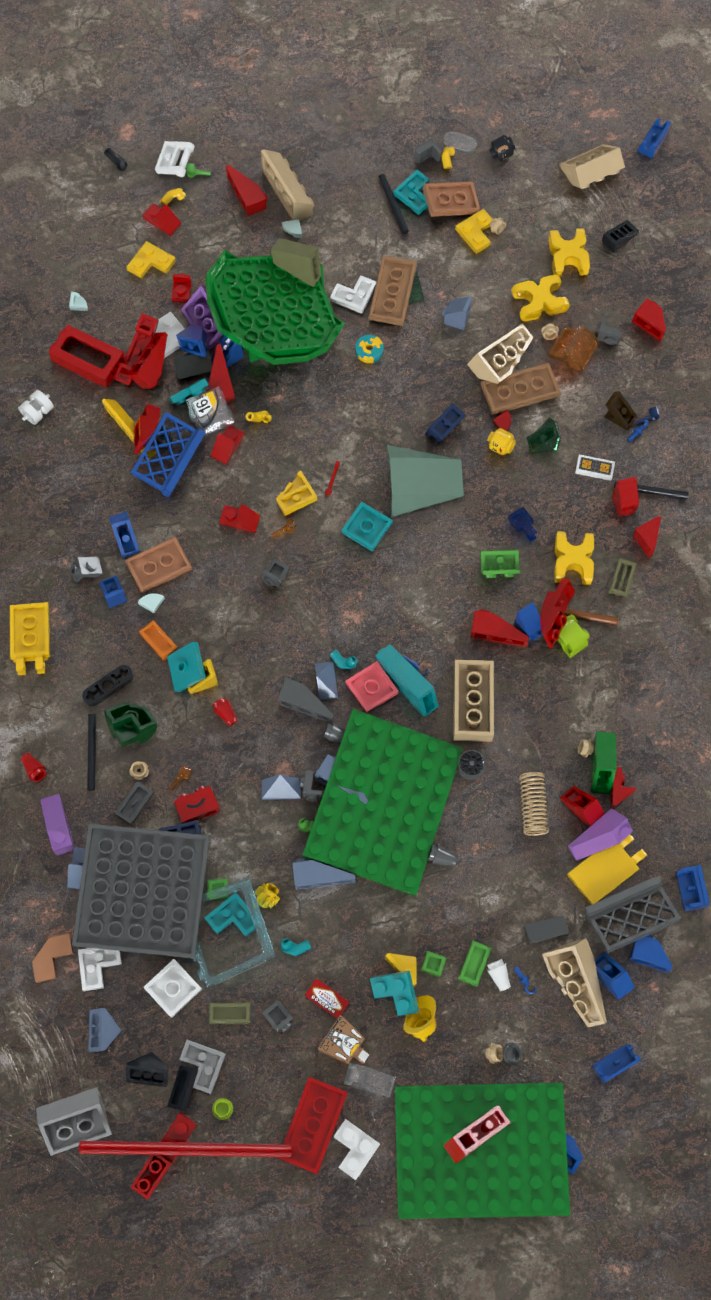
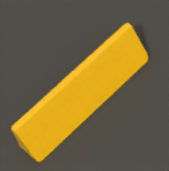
M103 399L102 403L106 411L134 443L135 422L116 400ZM155 449L147 451L148 459L156 454Z

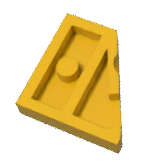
M302 471L297 473L295 480L292 483L289 482L285 490L276 498V502L285 516L318 500L316 493Z

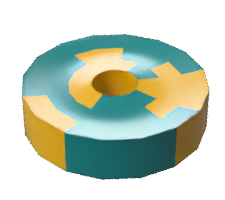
M374 335L360 337L355 345L356 356L365 363L379 361L384 352L383 342Z

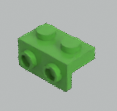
M519 550L480 551L481 574L485 575L486 578H496L497 574H504V577H516V574L520 573Z

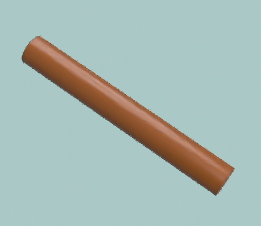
M566 609L564 612L565 616L572 614L580 619L613 625L618 624L617 617Z

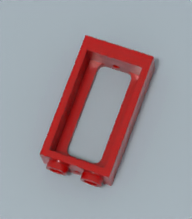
M68 324L64 330L60 331L55 344L53 343L49 348L52 362L105 388L109 387L119 363H122L125 358L123 351ZM73 338L110 356L111 359L105 368L101 369L63 349L69 340Z

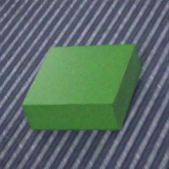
M228 878L208 880L209 901L227 900L229 898Z
M427 951L421 971L440 978L447 957Z

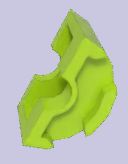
M571 614L566 616V625L563 627L557 640L569 658H572L587 647V639L590 638L589 633L584 628L581 629L577 624L576 617Z

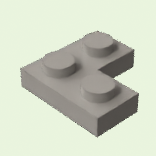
M186 1040L179 1060L198 1067L193 1088L212 1094L226 1053Z

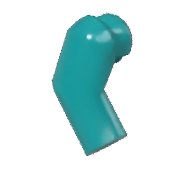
M334 650L330 654V657L340 669H354L358 663L357 658L354 656L343 658L338 650Z

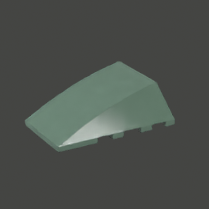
M387 445V461L390 467L391 518L464 496L460 459Z

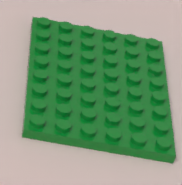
M352 709L302 857L416 896L463 747ZM340 787L364 793L368 799L367 804L360 801L357 794H349Z
M563 1083L395 1086L398 1219L570 1216ZM498 1105L511 1123L458 1163H455L443 1145Z

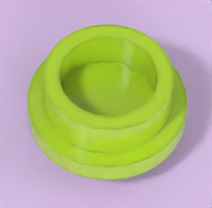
M226 1098L216 1100L212 1107L213 1115L219 1120L228 1119L233 1113L232 1103Z

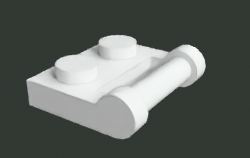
M165 141L155 167L157 174H175L179 177H184L190 153L193 152L195 146L190 142ZM181 150H183L184 153L182 155L179 166H176Z

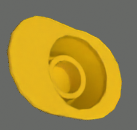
M422 995L416 998L419 1011L414 1014L405 1015L403 1029L406 1033L412 1034L414 1037L426 1042L428 1036L436 1029V1001L429 995Z

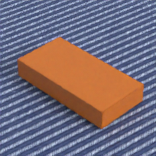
M154 620L139 631V634L163 661L167 659L168 655L178 650L175 643Z

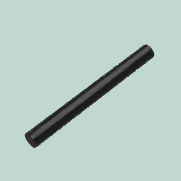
M385 174L379 175V180L403 234H407L409 229Z
M637 484L638 492L688 499L689 492Z
M88 714L87 790L95 791L96 714Z

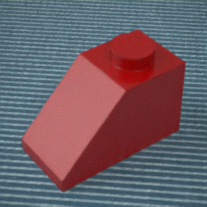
M647 298L635 312L632 322L662 341L666 332L662 308L656 302Z
M636 476L617 481L612 498L618 516H629L637 511L639 497Z
M574 785L560 797V800L568 809L589 827L605 814L595 797Z

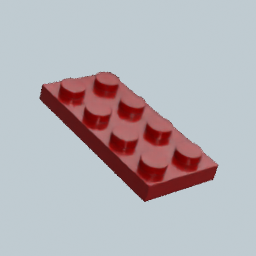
M309 1077L283 1143L292 1145V1157H278V1159L318 1174L348 1092Z

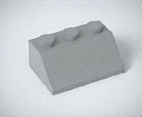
M97 1087L36 1108L38 1126L50 1155L79 1146L80 1141H95L112 1135L105 1107Z

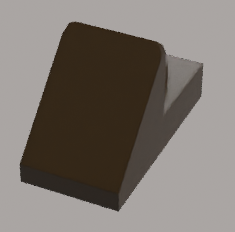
M614 391L606 403V407L609 410L604 417L625 430H629L638 416L621 392Z

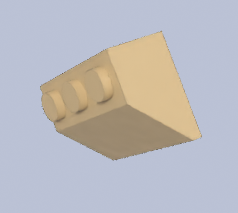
M603 144L561 163L560 168L573 186L584 189L589 187L590 183L594 181L604 180L607 175L619 173V170L625 168L620 147Z

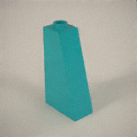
M391 644L382 648L375 655L376 660L390 680L423 718L439 707L434 687Z

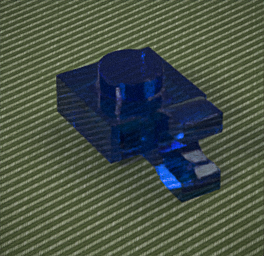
M524 507L508 515V520L518 533L523 530L529 542L536 539L537 531L531 526L534 524V519Z

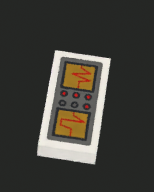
M579 454L575 474L611 481L615 462Z

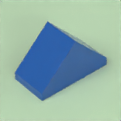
M117 575L99 582L109 608L127 602Z

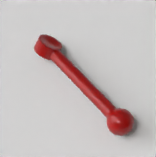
M336 461L335 467L332 473L329 486L325 490L326 495L332 494L331 488L337 470L339 468L340 461Z

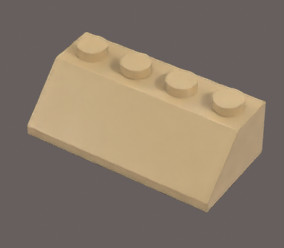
M261 150L262 172L291 219H299L301 221L312 216L313 200L311 197H307L304 186L299 184L296 173L290 170L287 159H283L282 155L278 152Z

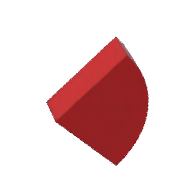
M508 410L493 419L492 423L498 429L502 428L509 431L511 416Z

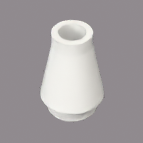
M502 959L487 965L489 969L487 971L499 988V991L511 987L506 963H503Z

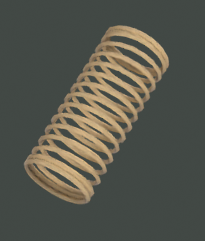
M541 772L523 773L519 776L521 781L520 789L522 790L520 792L522 794L521 802L523 803L521 805L523 807L522 815L524 816L522 818L524 820L523 833L531 836L547 834L549 828L547 827L548 823L545 821L548 819L545 817L548 815L546 814L547 810L544 809L547 807L544 805L546 797L543 796L546 794L544 792L545 784L543 783L545 775ZM529 776H540L536 778H525ZM534 784H542L541 786H528ZM532 793H543L538 795H528ZM543 797V798H541V799H529V798ZM534 806H544L539 808H529ZM536 819H545V820H540V821H530V820H536Z

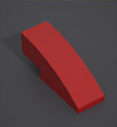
M146 404L142 414L139 415L134 425L135 454L143 450L149 442L160 418V407Z

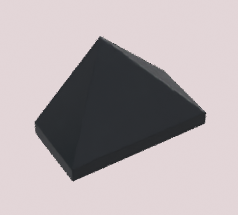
M150 1052L127 1062L126 1082L167 1087L169 1068L153 1052Z

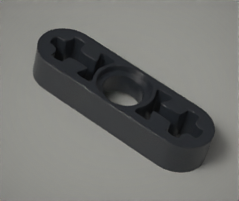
M121 665L86 688L82 694L84 702L88 706H96L129 684L133 679L131 668ZM121 672L127 673L128 677H121ZM114 676L116 677V679H118L119 684L116 683L115 679L113 678ZM106 681H111L113 688L104 690L103 684ZM98 687L100 688L101 692L103 693L102 695H100V693L98 692V690H97ZM89 693H92L93 695L95 694L94 700H92L91 698L88 699Z

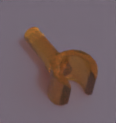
M288 519L284 527L271 533L272 537L274 538L285 532L293 533L297 525L293 527L289 525L293 523L294 519Z
M186 766L180 767L176 779L169 788L173 790L182 777L189 779L192 769Z

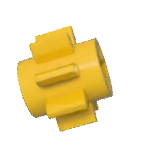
M263 883L254 892L257 895V904L263 908H272L280 900V897L277 896L279 893L278 888L271 883Z

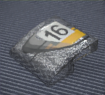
M216 387L186 400L197 429L203 430L205 432L204 435L235 423L221 387Z

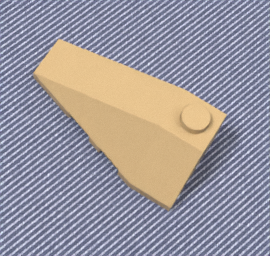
M522 323L477 353L467 365L479 379L498 384L512 374L513 369L526 351L533 336Z
M587 938L567 943L543 953L542 956L549 974L553 979H557L562 986L561 990L564 995L567 994L574 1003V1009L587 1027L605 1024L607 1021L595 960Z

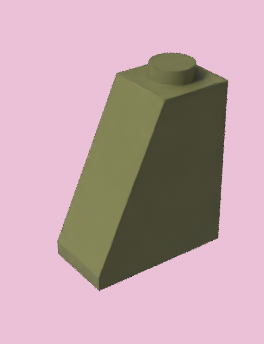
M281 238L272 246L271 255L275 265L312 287L315 286L321 277L318 247Z

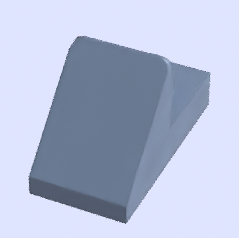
M74 848L72 863L68 864V888L80 890L85 854L84 848Z

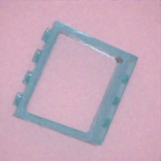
M249 877L204 893L202 903L241 891L262 953L236 967L211 977L208 973L199 942L197 941L196 957L193 960L194 962H199L198 976L200 981H205L207 988L275 958V953Z

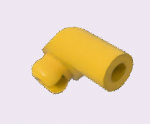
M181 188L170 190L162 197L160 203L163 206L165 204L168 205L175 197L178 200H182L186 194Z
M263 410L248 412L246 419L252 422L263 421L264 423H269L272 416L268 411Z

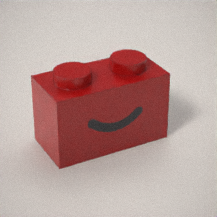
M201 786L195 789L194 793L179 795L177 800L173 801L182 823L199 821L221 812L211 786Z

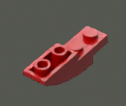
M562 578L555 592L548 591L542 606L540 625L542 635L549 648H553L567 622L564 612L575 592L569 578Z
M180 1112L161 1142L187 1143L198 1124ZM151 1155L130 1188L148 1200L179 1155Z

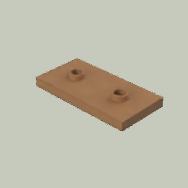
M382 256L369 320L404 326L417 261Z
M549 363L513 372L498 384L486 380L481 381L480 384L492 415L561 396Z

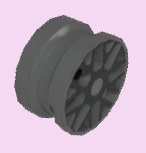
M476 750L465 751L461 754L458 761L457 769L459 774L466 780L478 779L484 772L485 758Z

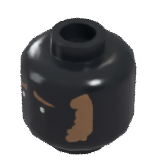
M502 135L491 141L492 148L489 151L493 159L497 158L499 161H503L511 157L516 148L510 136Z

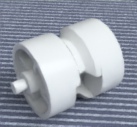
M36 390L29 397L30 401L26 400L18 407L24 416L22 420L25 421L27 419L36 425L43 418L42 414H47L54 407L49 400L50 395H45L41 391Z

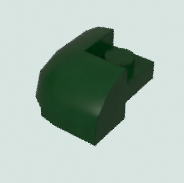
M125 702L104 710L110 733L113 738H117L122 747L136 741L139 744L146 742L157 729L156 720L144 705L139 706Z

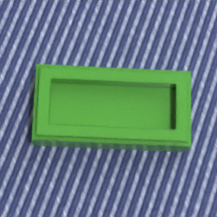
M472 941L458 980L477 987L492 948Z

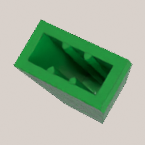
M596 731L593 742L590 792L610 794L617 770L616 733Z

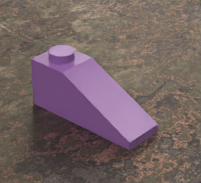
M60 794L40 799L53 852L57 856L73 851L75 845Z
M611 808L568 847L574 859L580 860L619 844L633 830L628 819Z

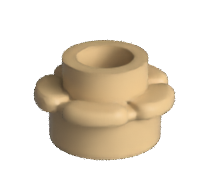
M503 218L492 220L490 223L491 232L500 234L505 229L506 223Z
M546 324L542 327L541 332L546 340H553L557 337L559 328L554 324Z
M582 739L578 746V754L583 755L585 758L588 755H592L594 744L591 743V739Z
M136 761L131 765L129 773L134 779L142 780L143 777H147L149 774L148 765L145 762Z
M491 1043L487 1047L486 1057L490 1063L495 1064L503 1060V1047L501 1045Z

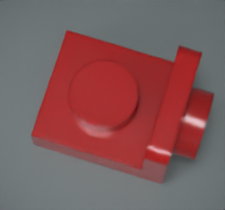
M184 273L173 274L172 302L187 303L191 296V276Z

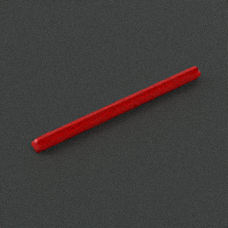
M80 1141L78 1151L80 1154L292 1157L293 1147L288 1144Z

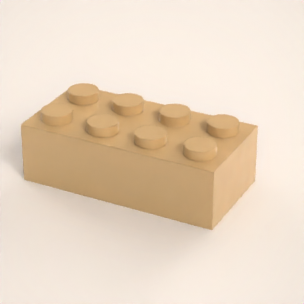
M455 660L453 667V741L492 742L494 737V661Z

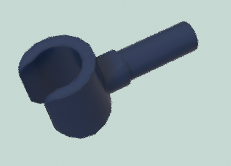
M657 406L648 410L650 415L637 420L636 424L639 425L645 420H658L660 416L659 408Z

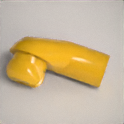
M447 146L443 149L441 158L444 170L452 168L450 156L455 154L454 147Z

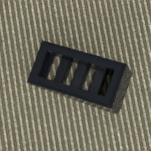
M626 220L603 234L602 242L615 252L636 236L639 230Z

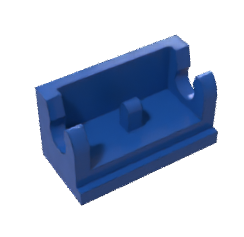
M657 118L637 151L653 158L668 134L670 121L667 120L664 125H661L659 123L660 118Z
M701 865L681 868L679 871H676L684 911L702 909L709 906L710 902Z
M625 1044L592 1065L603 1084L641 1061L640 1057L634 1054L631 1045Z

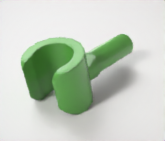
M192 163L186 165L188 177H195L196 174L210 176L211 171L195 169V165Z

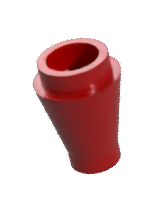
M223 697L212 705L213 711L229 727L238 721L230 700Z
M26 753L20 758L30 780L38 782L46 776V767L30 753Z

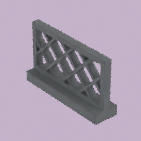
M658 876L585 907V918L588 923H591L607 953L681 921L679 914L663 890ZM660 894L663 899L662 904L651 902V897ZM636 903L644 904V911L633 910V905ZM648 906L660 909L657 917L646 914ZM662 910L671 912L673 918L669 920L660 918ZM618 911L626 912L625 921L614 918L615 913ZM630 914L641 917L639 925L628 922ZM644 918L655 921L654 926L651 928L642 926ZM600 919L608 920L607 929L599 927L596 921ZM612 922L623 925L621 933L610 930ZM626 926L637 929L636 934L633 936L625 935ZM608 934L619 937L618 942L609 946L606 941Z

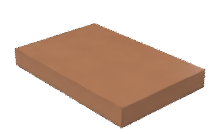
M473 182L427 183L423 185L430 217L474 215L481 210Z
M176 536L125 560L141 594L192 570V566Z

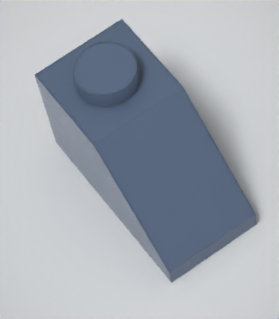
M468 296L451 300L449 306H445L442 313L444 324L464 331L470 317L472 297Z

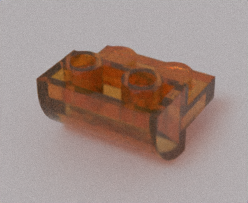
M565 326L548 354L552 359L565 362L567 367L583 371L599 342L591 331L582 326H579L577 329Z

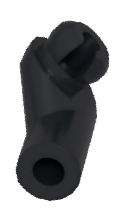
M107 148L104 151V155L116 165L119 171L126 169L127 161L116 154L111 148Z

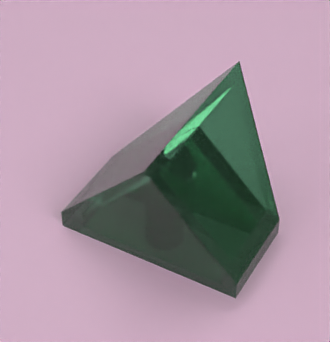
M549 418L533 434L527 437L531 454L558 450L561 435L557 421Z

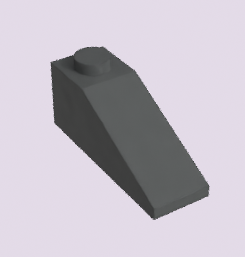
M286 678L278 696L279 705L333 724L334 715L302 684V681L296 678Z

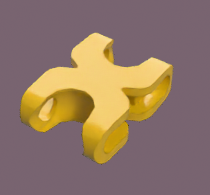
M577 228L572 240H564L561 238L558 230H550L549 250L553 255V275L562 277V272L566 265H574L577 267L580 275H588L590 261L588 252L584 250L586 244L584 228Z
M559 275L543 277L540 279L539 285L529 280L513 286L511 292L515 299H526L530 302V304L522 307L519 315L522 321L536 320L541 317L542 311L552 316L569 309L570 303L566 297H555L551 294V292L558 290L562 281Z
M557 531L554 550L556 557H558L554 566L555 583H560L567 571L575 570L581 574L584 585H591L594 573V562L590 559L594 550L593 533H585L583 543L574 546L567 541L564 531Z

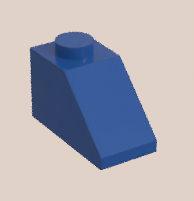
M190 325L176 335L181 351L202 357L207 356L208 341L203 327Z
M127 511L110 516V523L122 558L140 553Z
M533 602L517 612L513 624L516 629L529 637V641H536L542 636L540 615Z
M648 935L633 942L629 957L630 961L666 973L672 970L673 966L659 941L653 939V935Z
M603 952L594 959L598 978L618 1000L635 988L628 972L607 953Z

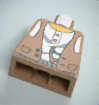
M341 1015L318 1047V1051L348 1065L353 1057L364 1064L370 1055L368 1051L361 1047L365 1038Z

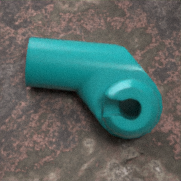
M284 938L280 943L283 952L292 956H298L311 949L308 940L296 944L290 941L289 938Z

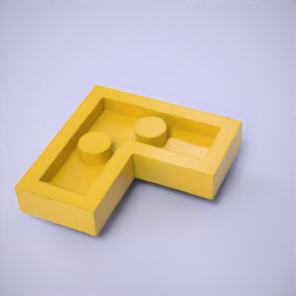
M483 208L456 225L455 230L477 254L490 246L491 241L482 231L490 227L493 219Z
M146 241L127 265V271L141 279L151 266L167 274L176 262V257Z

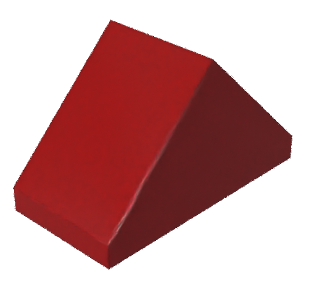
M660 516L639 526L633 534V537L647 557H652L655 551L661 522Z

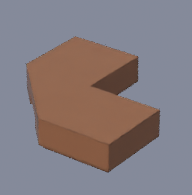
M70 933L48 938L32 961L36 983L57 979L54 958L74 954Z

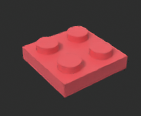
M378 661L345 681V684L365 713H369L399 694V691Z

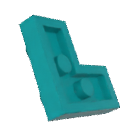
M416 170L394 190L393 195L420 215L428 207L425 195L421 191L424 184L430 183V179L419 170Z
M206 379L199 380L168 397L170 404L176 403L179 405L186 401V396L192 394L194 397L206 391L204 387L208 383Z
M236 892L204 917L217 935L232 922H234L245 937L261 925V922Z
M410 971L370 978L374 999L393 996L398 1016L414 1014L419 1011Z

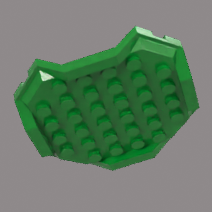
M224 249L217 262L210 268L205 277L207 302L218 332L273 365L307 362L327 352L344 327L345 322L335 317L324 289L323 265L321 263V277L315 286L312 287L275 265L272 255L236 257Z

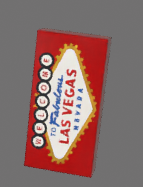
M317 978L305 994V997L336 1019L343 1014L350 1004L349 1001Z

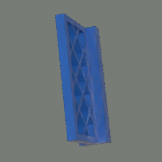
M165 412L130 474L163 492L162 495L168 498L205 432L201 429L196 430ZM166 418L174 423L175 428L165 429L164 421ZM186 429L191 432L190 438L182 439L180 430ZM176 431L179 440L170 442L167 433ZM164 434L166 443L157 445L155 437ZM180 444L182 452L173 454L171 445ZM168 446L170 456L161 457L158 448ZM155 449L158 458L148 460L147 451ZM172 459L173 468L165 470L162 461ZM159 461L162 471L152 473L150 463ZM147 464L149 474L143 475L136 470L139 466ZM163 474L165 480L163 485L155 482V475Z

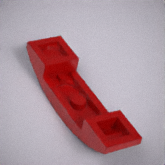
M144 313L141 314L135 327L136 333L123 362L119 363L113 380L128 386L132 384L133 380L128 376V373L156 333L158 319Z

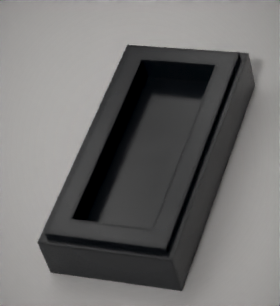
M185 1066L179 1067L167 1107L186 1112L198 1070Z

